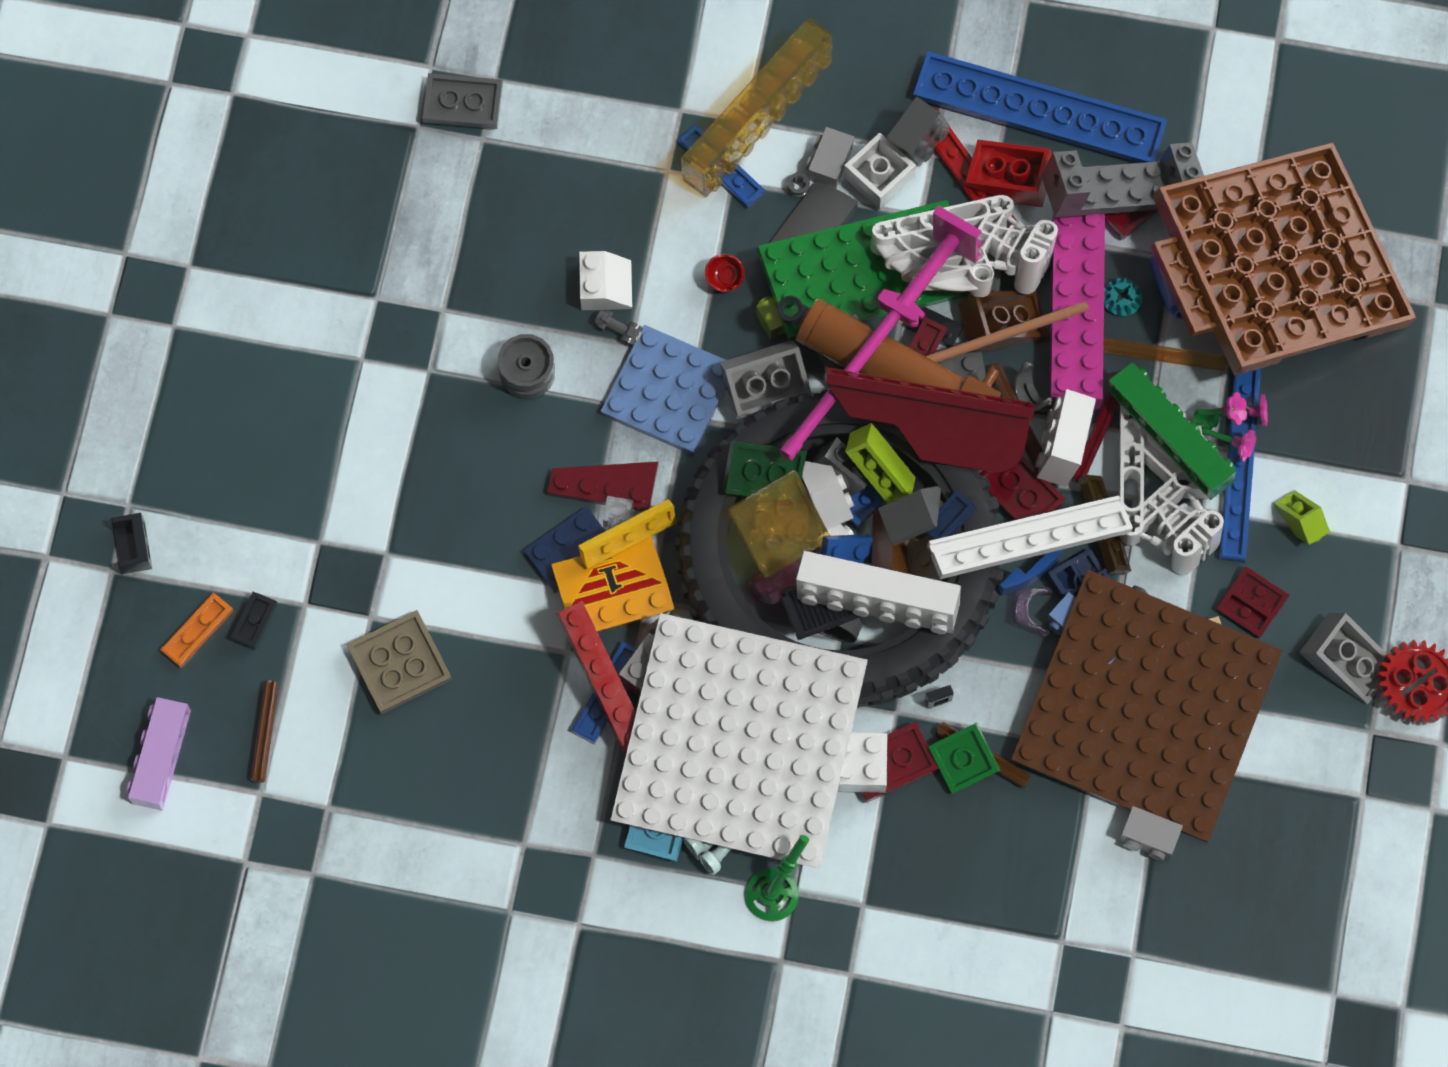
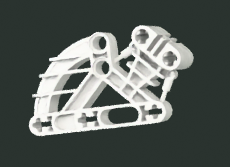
M1005 195L945 207L944 209L982 230L981 235L978 237L981 240V247L978 250L981 253V257L975 264L954 251L924 290L969 291L975 297H985L991 291L994 276L992 267H994V269L1005 270L1008 275H1016L1014 281L1015 289L1022 294H1031L1036 290L1041 278L1044 276V272L1046 273L1050 266L1058 232L1057 225L1050 220H1041L1035 227H1027L1022 222H1017L1012 218L1013 200ZM934 210L882 221L873 226L870 241L871 251L876 255L883 256L886 260V268L900 272L902 274L901 278L905 282L912 281L940 245V242L933 239ZM989 253L995 257V262L988 260L987 256Z
M1121 405L1119 501L1121 506H1124L1129 520L1134 521V532L1119 535L1120 539L1126 545H1136L1142 538L1150 541V544L1162 549L1165 555L1172 554L1171 568L1175 573L1187 575L1199 565L1200 560H1205L1206 554L1209 556L1220 545L1224 523L1223 517L1217 511H1207L1202 508L1198 499L1209 498L1135 419H1129L1130 414ZM1198 425L1202 435V426ZM1129 456H1134V466H1129ZM1144 464L1165 482L1145 502ZM1129 479H1133L1139 484V505L1136 508H1129L1124 504V482ZM1184 479L1189 481L1190 484L1183 486L1178 481ZM1183 498H1189L1193 511L1191 513L1187 511L1188 505L1186 503H1183L1181 506L1176 504ZM1157 522L1159 524L1158 536L1160 537L1163 534L1166 536L1162 540L1156 536L1152 537L1145 534V532Z

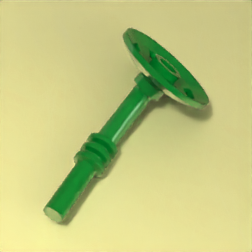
M800 835L789 854L782 858L776 869L759 871L749 880L745 890L746 903L749 910L759 919L770 922L780 921L788 917L796 908L799 892L796 882L790 875L797 866L798 858L809 843L807 836ZM765 876L766 879L759 883L756 891H752L755 883ZM784 880L788 882L790 887L784 889L782 885ZM768 883V885L764 889V892H761L760 890L763 887V885ZM780 895H783L784 897L782 901L776 904V902L780 898ZM788 897H791L789 905L779 912L778 909L786 903ZM760 899L764 905L770 907L769 913L761 911L753 901Z

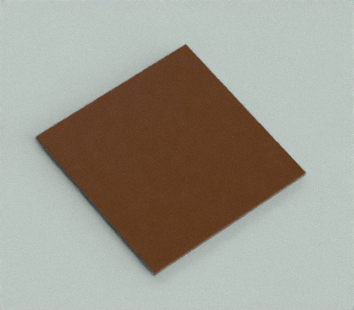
M1087 569L1011 761L1128 810H1131L1134 806L1183 825L1181 832L1208 843L1283 650Z

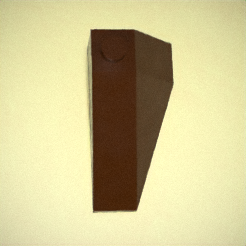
M873 510L871 528L873 542L868 565L911 574L905 542L894 546L890 541L879 510Z

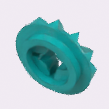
M1125 276L1118 279L1114 278L1109 283H1106L1104 287V306L1108 311L1118 316H1128L1140 308L1143 300L1142 288H1139L1135 280L1131 281ZM1128 290V300L1123 298L1117 303L1119 295L1117 292L1123 293Z

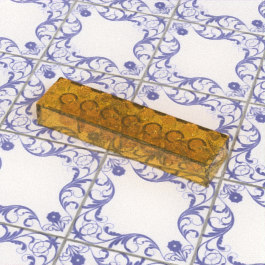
M809 17L682 156V175L685 183L705 197L719 189L723 181L722 178L736 170L743 156L747 157L752 152L754 144L759 138H765L770 130V126L775 121L778 122L782 119L786 108L791 103L795 104L799 100L806 86L810 87L815 82L817 74L822 68L825 70L833 60L832 33Z

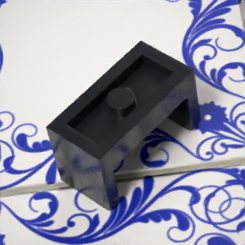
M142 513L111 518L119 558L117 565L121 574L152 569L146 524Z

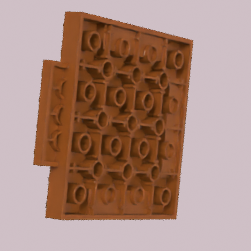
M1333 143L1159 187L1153 196L1171 238L1152 244L1151 249L1191 337L1214 331L1234 376L1278 364L1287 357L1364 336L1367 339L1406 328L1416 319L1414 311Z

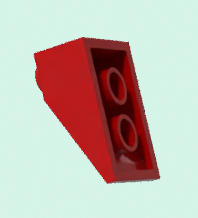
M978 139L965 184L994 196H1008L1016 204L1043 208L1047 192L1041 175L1052 155L1051 150Z

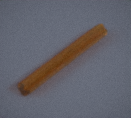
M1104 337L1103 352L1221 371L1226 369L1228 362L1226 356L1107 337Z

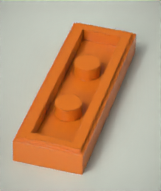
M213 592L160 649L161 652L178 667L182 668L233 613V608Z

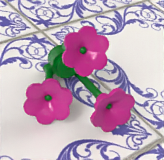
M1234 392L1231 397H1228L1227 405H1223L1222 408L1196 409L1193 415V422L1197 426H1202V435L1230 442L1232 446L1239 448V459L1244 462L1253 452V446L1256 443L1255 431L1249 430L1247 434H1244L1243 438L1237 436L1233 438L1212 429L1218 426L1219 416H1228L1235 425H1241L1242 421L1246 420L1247 415H1250V417L1259 416L1263 427H1267L1268 413L1265 394H1261L1258 406H1249V409H1246V400L1241 398L1240 393Z

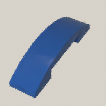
M1065 549L1046 553L1026 574L1017 567L1000 584L998 593L1001 596H1005L1034 584L1052 569Z

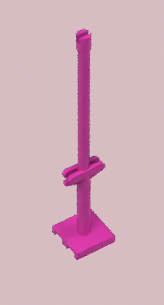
M938 205L933 212V239L940 242V245L901 294L885 289L879 294L878 306L888 314L846 366L845 371L858 373L899 320L910 327L918 326L919 318L923 319L925 313L917 306L915 301L954 251L976 264L981 257V253L978 252L981 247V240L978 237L981 235L982 230ZM830 388L794 435L780 449V454L785 459L793 460L803 447L802 444L837 401Z

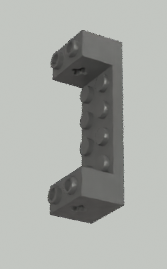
M1192 142L1169 144L1160 162L1082 167L1077 150L1053 152L1041 175L1055 217L1158 210L1153 196L1159 187L1204 176Z

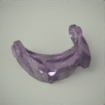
M1049 587L1018 590L1016 593L1017 602L1014 623L1029 633L1046 638L1049 636L1050 631L1038 627L1031 620L1028 605L1032 596L1053 595V590Z

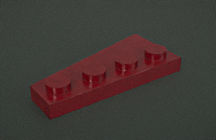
M659 461L552 468L547 494L553 497L644 512L651 507Z

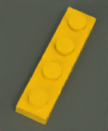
M667 499L578 545L582 564L586 569H589L677 523L674 505Z

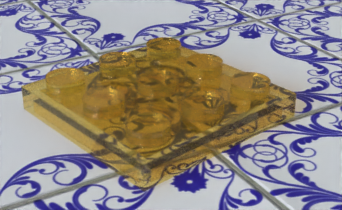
M795 470L727 509L763 578H768L803 556L804 551L811 552L822 545L823 536H830Z

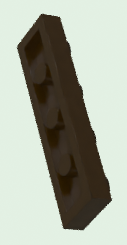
M1084 475L1078 478L1081 494L1086 503L1108 498L1102 476ZM1120 536L1097 541L1108 574L1125 575L1132 571Z

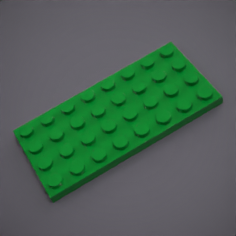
M948 200L759 245L757 253L776 307L779 301L786 296H795L801 300L802 304L808 307H812L820 298L847 314L854 312L862 322L885 317L888 313L878 306L879 294L884 289L901 294L910 282L903 281L901 278L902 274L897 270L886 268V260L883 256L876 255L871 251L870 241L873 226L882 221L935 210L938 205L942 208L949 207ZM923 290L915 303L919 308L967 297L971 293L969 291ZM788 305L784 308V314L787 316H794L798 311L795 305ZM782 322L788 341L795 340L799 332L798 327Z

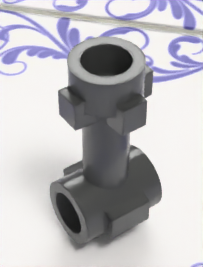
M601 310L595 319V324L598 325V328L605 330L608 327L622 334L620 340L633 347L635 342H638L643 328L632 321L627 326L613 319L612 312Z

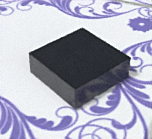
M951 684L926 693L925 703L927 708L931 709L951 702L954 695Z

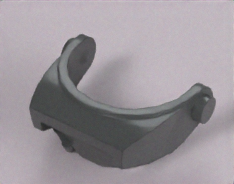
M1026 362L1015 377L1014 391L1017 400L1032 402L1035 408L1034 412L1052 406V398L1043 400L1037 393L1032 382L1033 364Z

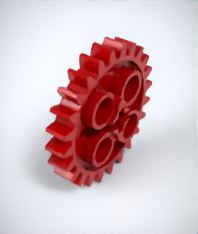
M1412 640L1409 645L1402 642L1399 648L1393 647L1390 650L1391 654L1387 653L1383 657L1385 662L1378 665V668L1383 672H1379L1376 675V678L1382 680V682L1376 685V688L1384 690L1379 699L1387 698L1388 702L1384 707L1393 706V716L1399 712L1402 713L1401 721L1403 722L1408 717H1411V723L1414 725L1420 718L1422 725H1426L1429 719L1432 723H1435L1439 720V717L1443 719L1448 715V658L1445 659L1443 657L1445 649L1439 653L1435 651V643L1427 648L1426 640H1423L1419 646H1417L1415 640ZM1416 660L1423 662L1425 670L1417 666ZM1432 669L1436 670L1434 675L1407 695L1402 696L1401 692ZM1396 674L1404 677L1405 684L1397 680ZM1432 681L1440 684L1441 691L1434 688ZM1413 695L1420 698L1421 705L1414 702Z

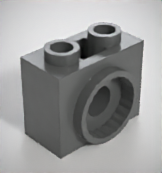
M836 437L819 448L810 462L832 466L836 476L841 474L847 489L842 490L843 493L849 492L850 497L863 490L869 480L846 453L847 445Z

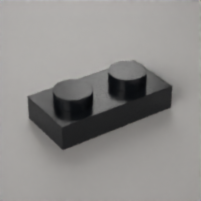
M920 308L925 313L924 317L947 327L940 344L947 348L953 347L963 329V325L929 308ZM919 318L917 327L906 325V328L917 333L923 319Z
M253 591L233 631L232 641L256 650L278 605L277 601Z

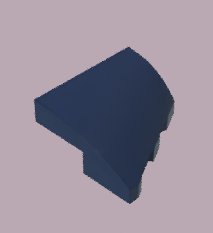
M1090 548L1045 575L1052 587L1061 596L1066 595L1068 592L1072 595L1078 594L1087 569L1112 579L1107 569L1102 568Z

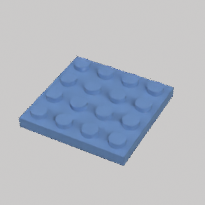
M644 325L638 342H635L600 411L601 415L694 455L727 389L720 362L726 360Z

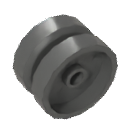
M520 334L510 338L502 345L498 354V370L503 387L511 395L521 399L539 397L551 388L555 379L554 355L550 346L542 338L533 334Z

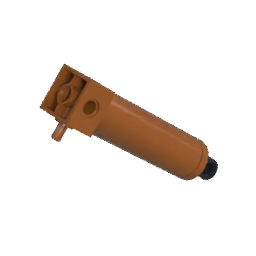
M786 296L779 301L777 306L781 321L798 327L799 332L796 337L798 343L846 368L875 330V328L820 298L812 307H808L802 304L801 300L797 297ZM788 305H795L798 311L794 316H787L784 314V308ZM889 336L885 337L858 372L1001 397V392L991 387L999 374L996 369L990 368L982 382L970 375L966 379Z

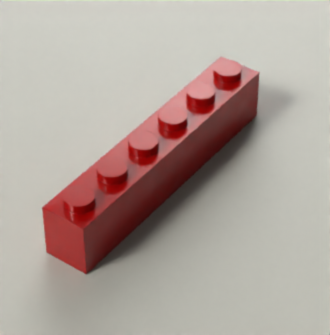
M580 601L556 613L611 730L624 756H626L636 711L583 601Z

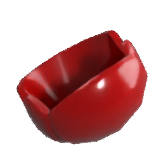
M721 254L715 255L709 260L705 266L704 275L707 283L714 290L726 293L734 291L742 285L745 269L742 262L733 255Z

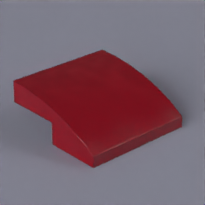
M1246 566L1217 607V610L1261 638L1290 595Z

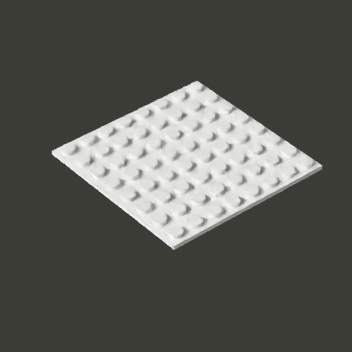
M660 613L611 821L782 860L785 855L789 854L800 835H805L809 838V843L798 858L797 864L820 869L868 660Z

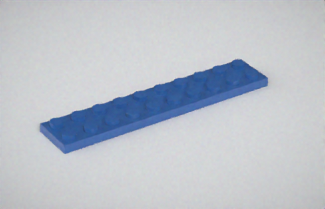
M927 51L913 94V99L918 97L930 104L1136 163L1155 162L1168 120Z

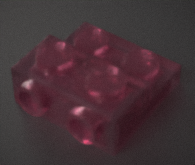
M784 555L775 560V566L769 570L763 569L753 575L754 580L747 584L757 601L775 604L785 596L783 589L797 585L796 579L801 564L798 557Z

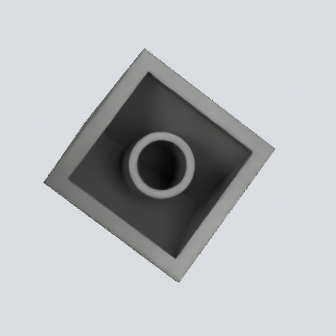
M938 486L920 489L878 508L890 541L894 546L937 527L941 489Z

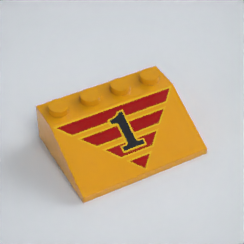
M652 536L589 569H586L582 564L581 556L551 564L563 608L566 609L583 601L597 632L660 615V613L665 614L674 611L668 584Z

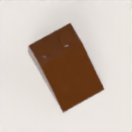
M990 291L985 297H975L970 294L958 304L968 341L1043 316L1036 291L1031 294H1022L1018 291ZM1047 326L973 351H992L1047 339L1049 337Z

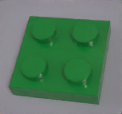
M977 722L928 746L952 794L1000 771Z

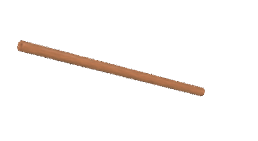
M1084 301L927 355L926 357L939 363L1089 311L1088 305Z

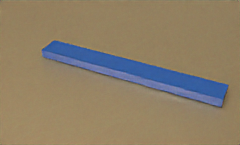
M1261 368L1234 376L1233 393H1240L1241 398L1246 400V409H1249V406H1258ZM1247 415L1246 420H1243L1241 425H1235L1230 420L1229 436L1243 438L1244 434H1247L1249 430H1254L1256 436L1257 416L1250 417V415ZM1228 442L1227 459L1234 465L1236 474L1234 482L1224 491L1222 515L1224 523L1220 540L1219 560L1245 563L1255 445L1253 446L1251 456L1247 457L1243 462L1239 459V448L1232 446V443Z

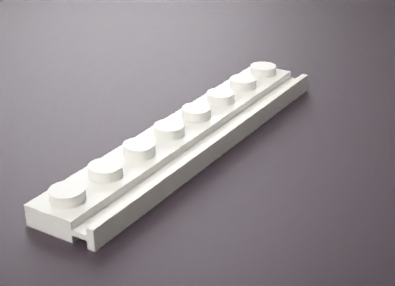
M1118 495L931 540L928 542L927 548L931 551V558L939 578L943 579L1128 534L1132 531L1133 527L1124 506H1121L1120 496Z

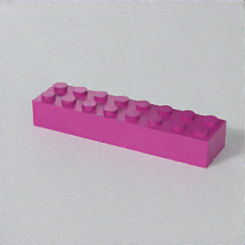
M1053 213L1052 222L1057 225L1058 232L1051 259L1050 313L1086 301L1089 311L1050 324L1049 398H1052L1053 402L1049 408H1053L1056 398H1061L1066 389L1096 398L1093 410H1100L1103 400L1105 214L1055 217Z

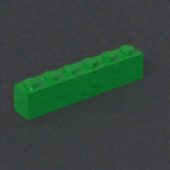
M1132 362L1109 380L1108 392L1209 500H1212L1234 482L1236 471L1232 462L1227 458L1223 459L1215 444L1210 440H1205L1198 426L1194 422L1189 423L1183 416L1181 408L1175 403L1172 404L1166 398L1164 390L1158 385L1155 386L1149 380V375L1143 368H1138Z

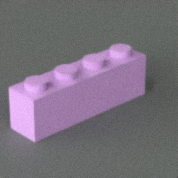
M159 697L156 698L155 705L151 704L148 712V720H150L148 730L144 729L141 736L142 751L140 755H136L134 761L135 776L133 780H129L126 794L129 795L128 798L132 804L163 811L191 713L188 704Z

